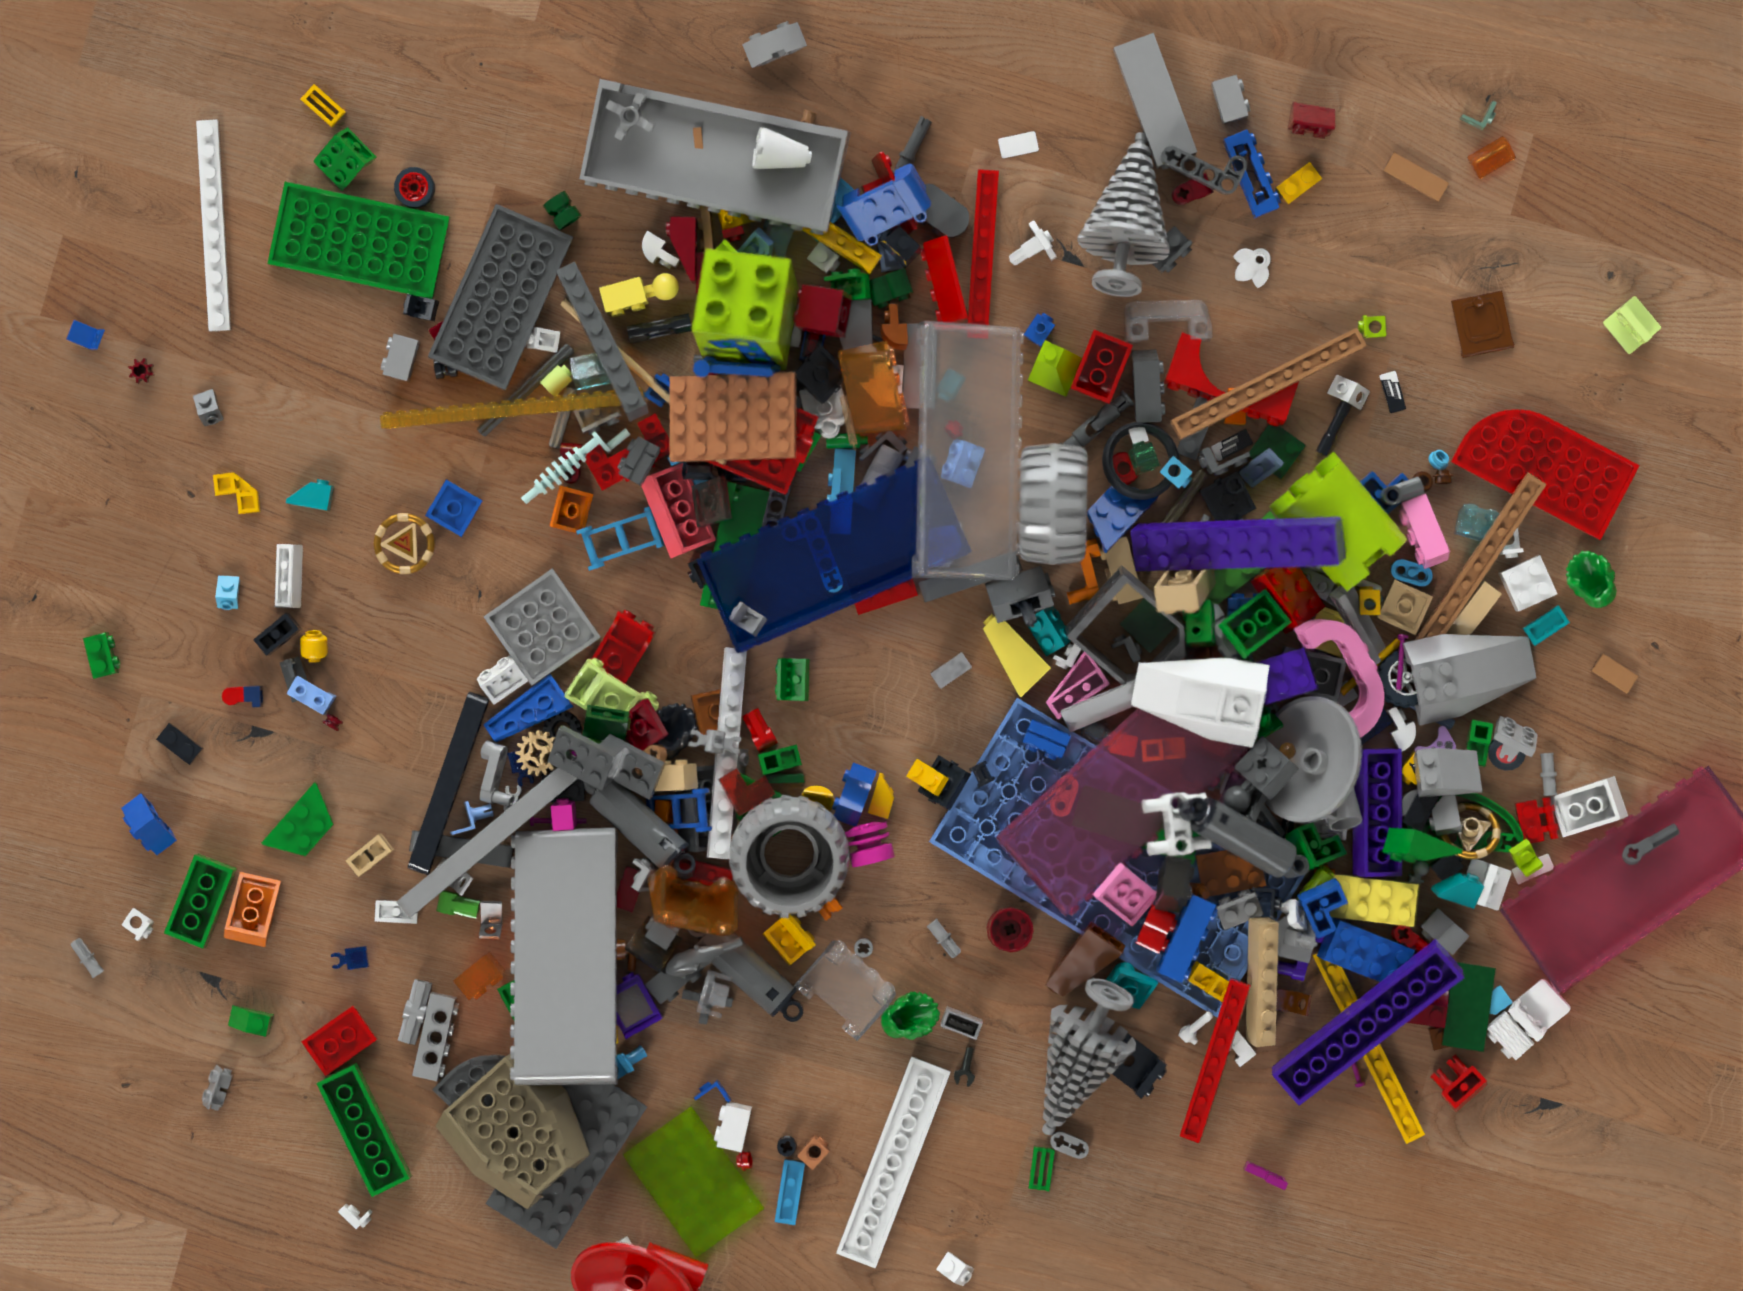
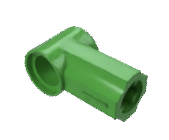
M442 891L439 895L436 911L476 919L480 901L459 896V894L454 892Z

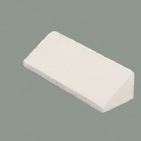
M277 544L275 607H301L302 545Z

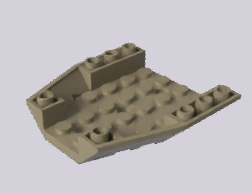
M509 1054L443 1112L436 1124V1128L475 1176L526 1209H529L544 1196L542 1192L569 1168H576L590 1155L565 1088L562 1085H515L514 1080L510 1079V1068L514 1067V1059H511ZM488 1094L493 1097V1103L489 1107L484 1104V1098ZM512 1127H516L519 1131V1135L515 1139L510 1137V1129ZM539 1159L543 1160L545 1164L544 1169L540 1172L535 1168V1164Z

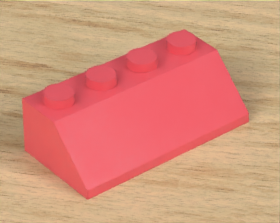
M683 463L647 476L642 485L670 558L716 541L693 481L683 479Z

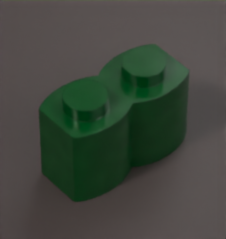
M905 268L870 280V297L873 306H878L879 309L887 307L891 304L890 301L898 299L899 302L911 298L910 294L914 293Z

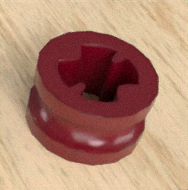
M327 713V719L323 720L322 723L339 731V725L343 724V721Z

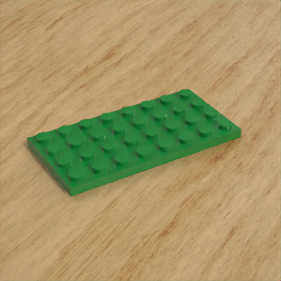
M285 181L267 264L433 299L450 216Z

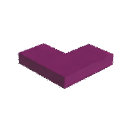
M1246 1161L1244 1165L1245 1171L1264 1179L1269 1184L1286 1190L1288 1183L1284 1177Z

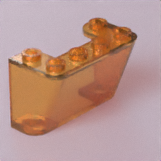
M888 341L838 351L855 433L865 434L907 430L906 425H910L906 406H903L906 405L904 395L898 392L897 386L901 385L899 373H894L893 366H897L894 348L889 347Z
M671 866L660 867L647 879L655 922L717 936L731 935L738 929V887L730 879L720 878L711 886L702 885L700 882H687L677 878V871Z

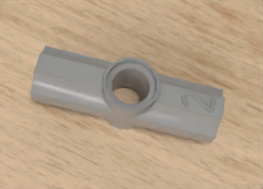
M414 979L409 1000H407L402 1018L404 1019L398 1037L399 1041L407 1044H416L421 1023L423 1024L432 983Z

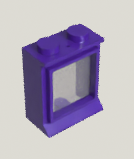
M633 972L622 978L623 982L616 985V1022L625 1039L660 1021L664 1017L651 993L646 988L640 974L634 975Z

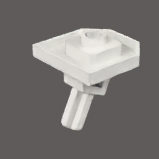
M1035 221L1029 223L1035 236L1009 255L1010 262L1014 265H1018L1043 249L1051 261L1057 258L1052 250L1051 242L1054 241L1048 230L1043 232L1042 229H1039Z

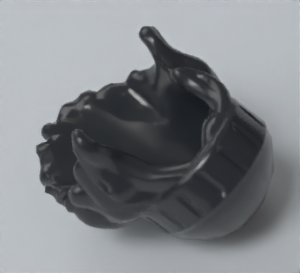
M678 703L668 704L667 707H662L661 710L656 712L668 735L655 745L660 744L665 747L667 751L666 760H671L678 756L680 751L686 748L694 735H690V730L698 729L693 710L687 708L685 704L679 705Z

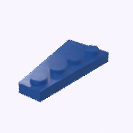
M549 674L483 725L497 743L574 706L569 699L565 698V693L553 676Z

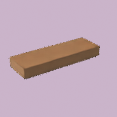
M1395 152L1383 172L1437 202L1440 201L1449 185L1445 180Z

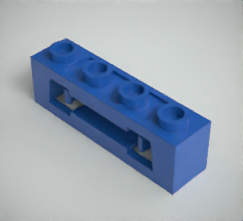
M1246 129L1223 139V144L1230 159L1237 156L1234 148H1236L1239 156H1245L1247 151L1244 145H1246L1250 154L1248 158L1261 189L1264 188L1268 199L1266 200L1263 190L1257 192L1255 197L1259 204H1256L1252 194L1254 189L1245 171L1240 185L1254 219L1279 209L1278 204L1281 203L1277 191L1273 192L1270 184H1273L1269 172L1265 173L1262 165L1265 164L1261 152L1257 153L1254 147L1257 142L1253 133L1249 134ZM1235 160L1232 162L1235 171L1242 170L1243 166L1240 161Z

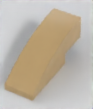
M1483 581L1446 634L1470 635L1502 593Z

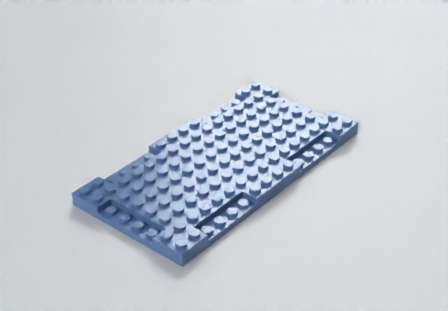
M1016 698L977 762L979 764L986 760V766L995 780L978 788V781L974 773L971 772V776L951 810L946 812L929 842L1079 934H1082L1092 921L1126 945L1122 955L1119 957L1120 959L1132 964L1138 970L1158 980L1164 986L1205 1011L1211 1012L1212 1015L1218 1018L1222 1005L1220 1000L1188 980L1183 979L1182 983L1158 973L1156 968L1164 951L1161 950L1158 954L1135 944L1150 907L1132 927L1093 896L1095 891L1118 864L1122 863L1160 894L1152 905L1175 914L1174 919L1178 920L1190 894V891L1182 886L1183 882L1201 884L1196 858L1192 865L1162 854L1149 856L1146 849L1071 825L1084 785L1142 803L1143 800L1158 799L1162 795L1173 792L1073 731L1070 732L1068 728L1019 698ZM1031 719L1071 735L1062 759L1057 757L1056 761L1045 757L1044 751L1037 749L1035 753L1025 748L1026 744L1022 743ZM1069 775L1077 780L1079 785L1070 813L1067 816L1058 817L1051 811L1050 804L1059 779ZM1066 782L1064 784V789H1071L1072 784L1070 782ZM1175 797L1172 799L1171 803L1173 808H1176L1178 805V801ZM1059 802L1057 804V808L1059 810H1063L1065 808V804L1063 802ZM1212 842V847L1210 849H1198L1196 850L1195 855L1217 852L1226 849ZM1264 872L1266 886L1258 888L1280 890L1279 897L1282 898V903H1285L1286 900L1291 899L1305 875L1289 879L1284 876L1276 878ZM1241 891L1210 896L1207 900L1218 905V901L1223 898L1230 897V899L1239 897L1237 893ZM1256 892L1264 914L1259 917H1270L1272 893ZM1278 910L1277 919L1273 920L1277 921L1282 911ZM1217 913L1214 921H1209L1206 927L1209 929L1205 941H1200L1198 945L1200 949L1199 955L1196 960L1192 959L1189 965L1190 968L1198 961L1228 981L1231 978L1241 981L1248 966L1249 921L1224 930ZM1171 931L1168 932L1166 939H1170Z

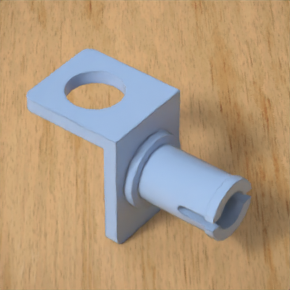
M468 801L464 802L470 827L452 831L450 834L454 835L476 829L474 823L477 820L493 817V811L484 813L485 810L492 809L491 804L472 808Z

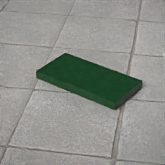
M1457 962L1463 969L1464 978L1449 989L1447 1016L1441 1045L1484 1052L1496 968Z

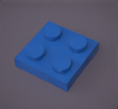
M446 479L425 516L462 537L483 500Z

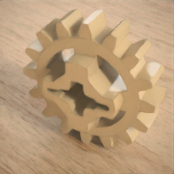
M537 730L536 735L534 732H529V738L523 736L522 740L524 743L517 744L521 748L520 751L515 752V754L521 757L517 760V763L523 762L521 769H528L529 775H532L534 772L536 776H541L542 772L544 775H548V769L552 771L556 769L554 765L547 762L556 738H549V732L543 734L542 730ZM539 739L544 740L548 745H543ZM538 750H541L542 753L537 757L536 753ZM530 761L536 762V765L539 767L533 766L532 764H530Z

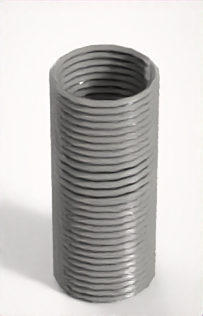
M880 444L878 452L852 499L874 512L877 510L887 491L886 489H888L887 487H889L888 485L891 483L890 481H892L891 479L894 477V472H896L904 457L901 453L883 444Z

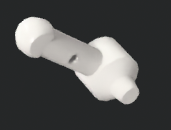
M1207 1011L1192 1025L1183 1026L1178 1034L1185 1043L1191 1042L1195 1045L1198 1042L1196 1031L1213 1018L1212 1013Z

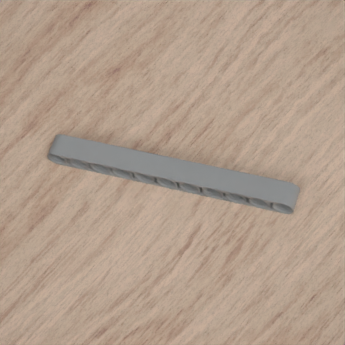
M559 768L555 769L396 903L411 918L578 778Z

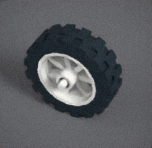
M1396 651L1386 657L1377 671L1384 688V700L1388 703H1393L1395 707H1414L1418 704L1416 691H1413L1410 683L1414 684V679H1412L1413 673L1407 671V666L1411 667V665L1406 663L1405 653L1401 690H1396L1393 686V683H1397V679L1391 680L1390 677L1391 671L1397 675V669L1394 667L1398 666L1399 652ZM1404 686L1407 687L1409 693L1401 692Z

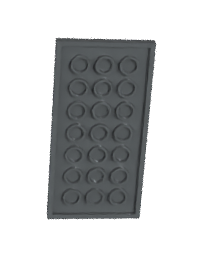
M495 204L428 358L506 391L557 277L556 270L561 268L573 237Z
M614 1084L562 1085L568 1092L590 1155L576 1168H569L542 1192L544 1196L529 1209H526L497 1189H494L485 1204L557 1249L648 1107ZM541 1159L537 1160L535 1168L540 1172L545 1167Z

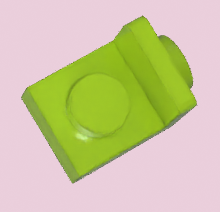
M1527 839L1509 850L1516 866L1526 877L1543 867L1542 862L1536 856L1531 843Z

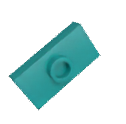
M1557 605L1522 629L1532 644L1536 646L1570 622L1560 606Z

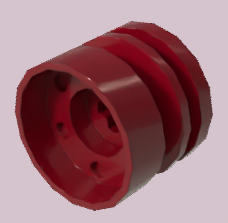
M1011 907L1001 908L994 912L988 919L986 927L987 937L991 944L1007 952H1017L1027 947L1032 940L1034 932L1033 923L1029 916L1022 910ZM1012 924L1014 932L1006 935L1004 927Z

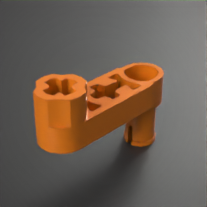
M1096 538L1086 540V554L1084 559L1080 561L1086 585L1085 588L1067 592L1070 605L1086 600L1089 601L1099 590L1091 561L1092 558L1101 556Z

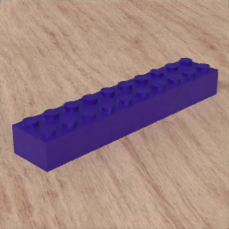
M1341 517L1138 523L1130 531L1136 571L1340 565L1346 558Z
M1437 939L1433 940L1273 1065L1272 1076L1300 1106L1464 978L1463 969Z

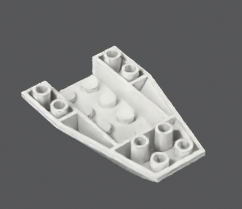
M1231 658L1139 663L1131 705L1210 740L1253 747L1266 692L1269 665Z

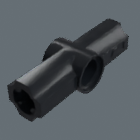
M683 462L682 476L685 480L746 482V478L708 462ZM712 467L718 470V476L712 474Z

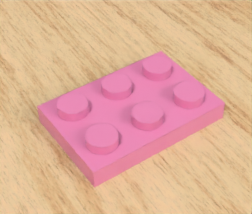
M1122 863L1118 864L1093 894L1094 897L1132 927L1160 895Z

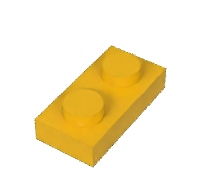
M1309 162L1278 185L1276 190L1285 202L1290 204L1322 180V177Z
M916 759L906 777L936 796H939L949 780L948 777L919 759Z

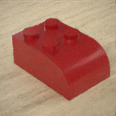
M1094 329L1070 389L1110 404L1133 345Z

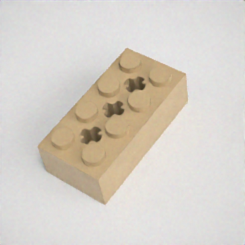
M1214 569L1166 570L1154 587L1157 612L1164 611L1165 614H1173L1179 610H1185L1186 613L1196 612L1216 584Z

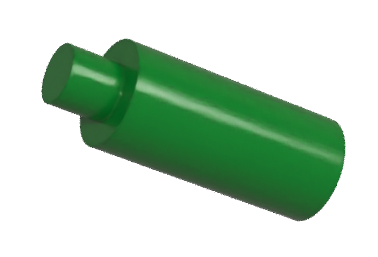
M838 433L834 438H826L827 449L853 448L851 441L848 440L847 433ZM850 433L855 443L854 448H860V445H868V436H860V433H855L856 443L853 434Z

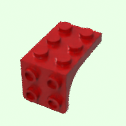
M625 609L623 612H617L611 627L591 658H597L602 661L605 672L624 684L627 683L656 634L653 631V625L643 620L641 623L635 620L636 615Z

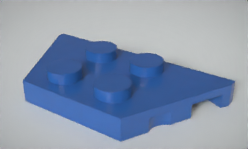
M1110 486L1087 511V516L1090 523L1094 526L1096 536H1099L1105 553L1120 540L1155 503L1159 496L1145 500L1132 499L1122 495Z

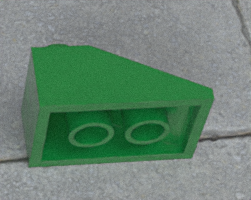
M1389 828L1382 852L1390 855L1391 860L1402 862L1403 859L1415 863L1416 860L1425 861L1462 854L1463 849L1415 829Z

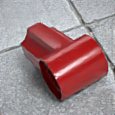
M758 708L742 716L752 734L751 738L759 753L778 744L773 731L767 726Z

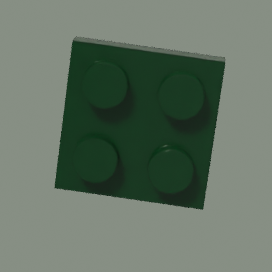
M1268 424L1249 451L1251 455L1249 457L1255 459L1270 448L1283 461L1282 467L1272 474L1282 479L1306 445L1282 427Z

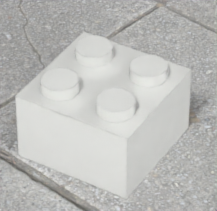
M1535 556L1498 573L1515 611H1521L1557 595L1541 556Z
M727 1102L726 1106L722 1105L719 1115L722 1125L717 1126L714 1141H718L717 1147L742 1152L752 1106L734 1102Z

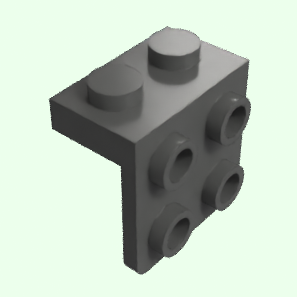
M1210 447L1199 451L1200 456L1197 459L1202 469L1206 467L1208 474L1214 473L1216 477L1229 471L1227 466L1231 464L1235 468L1248 462L1247 457L1251 455L1247 452L1218 466Z

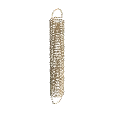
M842 396L847 407V410L850 414V417L852 419L851 411L847 403V400L844 396ZM840 397L841 404H842L843 416H845V417H844V420H845V418L847 419V421H848V423H849V426H850V428H851L852 434H853V436H854V439H855V441H856V443H857V438H856V434H855L854 428H853V426H852V424H851V421H850V419H849V417H848V415H847V413H846V410H845V408H844L842 399H841V397ZM845 420V424H846V427H847L848 440L851 441V443H852V445H853V448H854L855 443H854V441H853V439H852V436H851V434H850V432H849V429H848V426H847V423H846V420Z

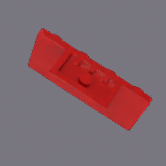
M883 151L879 152L871 160L879 179L861 187L863 193H867L891 180L895 181V175L891 170V160ZM914 217L900 223V227L908 235L913 233L917 229L916 225H918Z

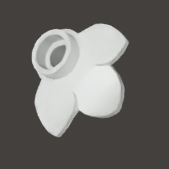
M1243 248L1237 251L1233 257L1240 264L1235 271V279L1238 281L1252 279L1257 288L1264 285L1269 277L1268 266L1271 262L1269 252L1262 248L1254 251ZM1262 256L1264 258V261L1262 263L1257 262L1256 257Z

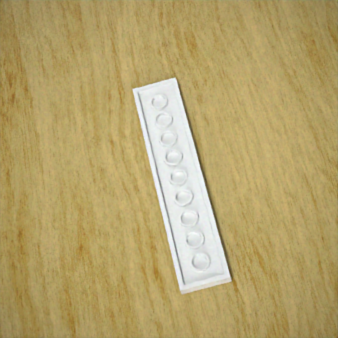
M911 1056L836 1254L876 1268L951 1071Z

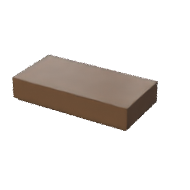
M1603 653L1591 670V672L1625 694H1628L1639 677Z

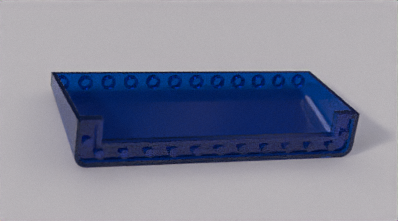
M925 457L914 461L915 465L907 468L906 465L894 470L895 474L887 477V474H883L875 478L876 482L868 485L867 482L855 487L856 491L850 494L848 491L837 494V499L834 501L823 500L817 503V508L811 511L809 508L797 512V517L792 519L789 516L778 520V525L770 527V525L758 529V534L753 536L750 533L739 537V542L731 544V541L719 546V551L712 553L709 550L700 554V559L697 560L737 654L771 641L971 553L931 458L928 460ZM843 584L841 590H839L838 592H829L832 589H837L838 586ZM739 602L744 603L767 618V621L756 637L729 620L732 610Z

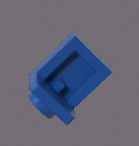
M656 373L654 376L655 380L670 393V377L664 373L661 376ZM651 387L644 394V397L661 408L666 402Z

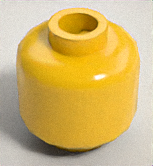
M318 630L305 632V635L300 638L301 656L308 659V662L311 663L320 662L321 658L328 654L327 637Z

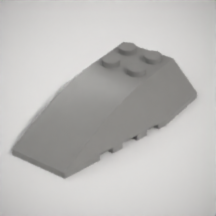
M1440 634L1403 643L1406 663L1411 665L1418 699L1415 709L1419 725L1460 717L1537 678L1529 637Z

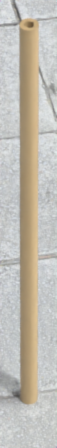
M567 299L563 300L560 305L580 322L571 303ZM618 347L626 365L670 404V393Z

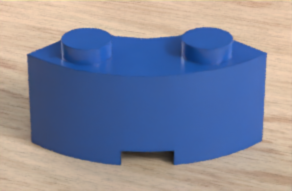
M856 763L852 764L850 770L846 769L842 779L843 782H846L841 797L835 798L832 807L833 810H836L834 816L838 821L857 826L877 771Z

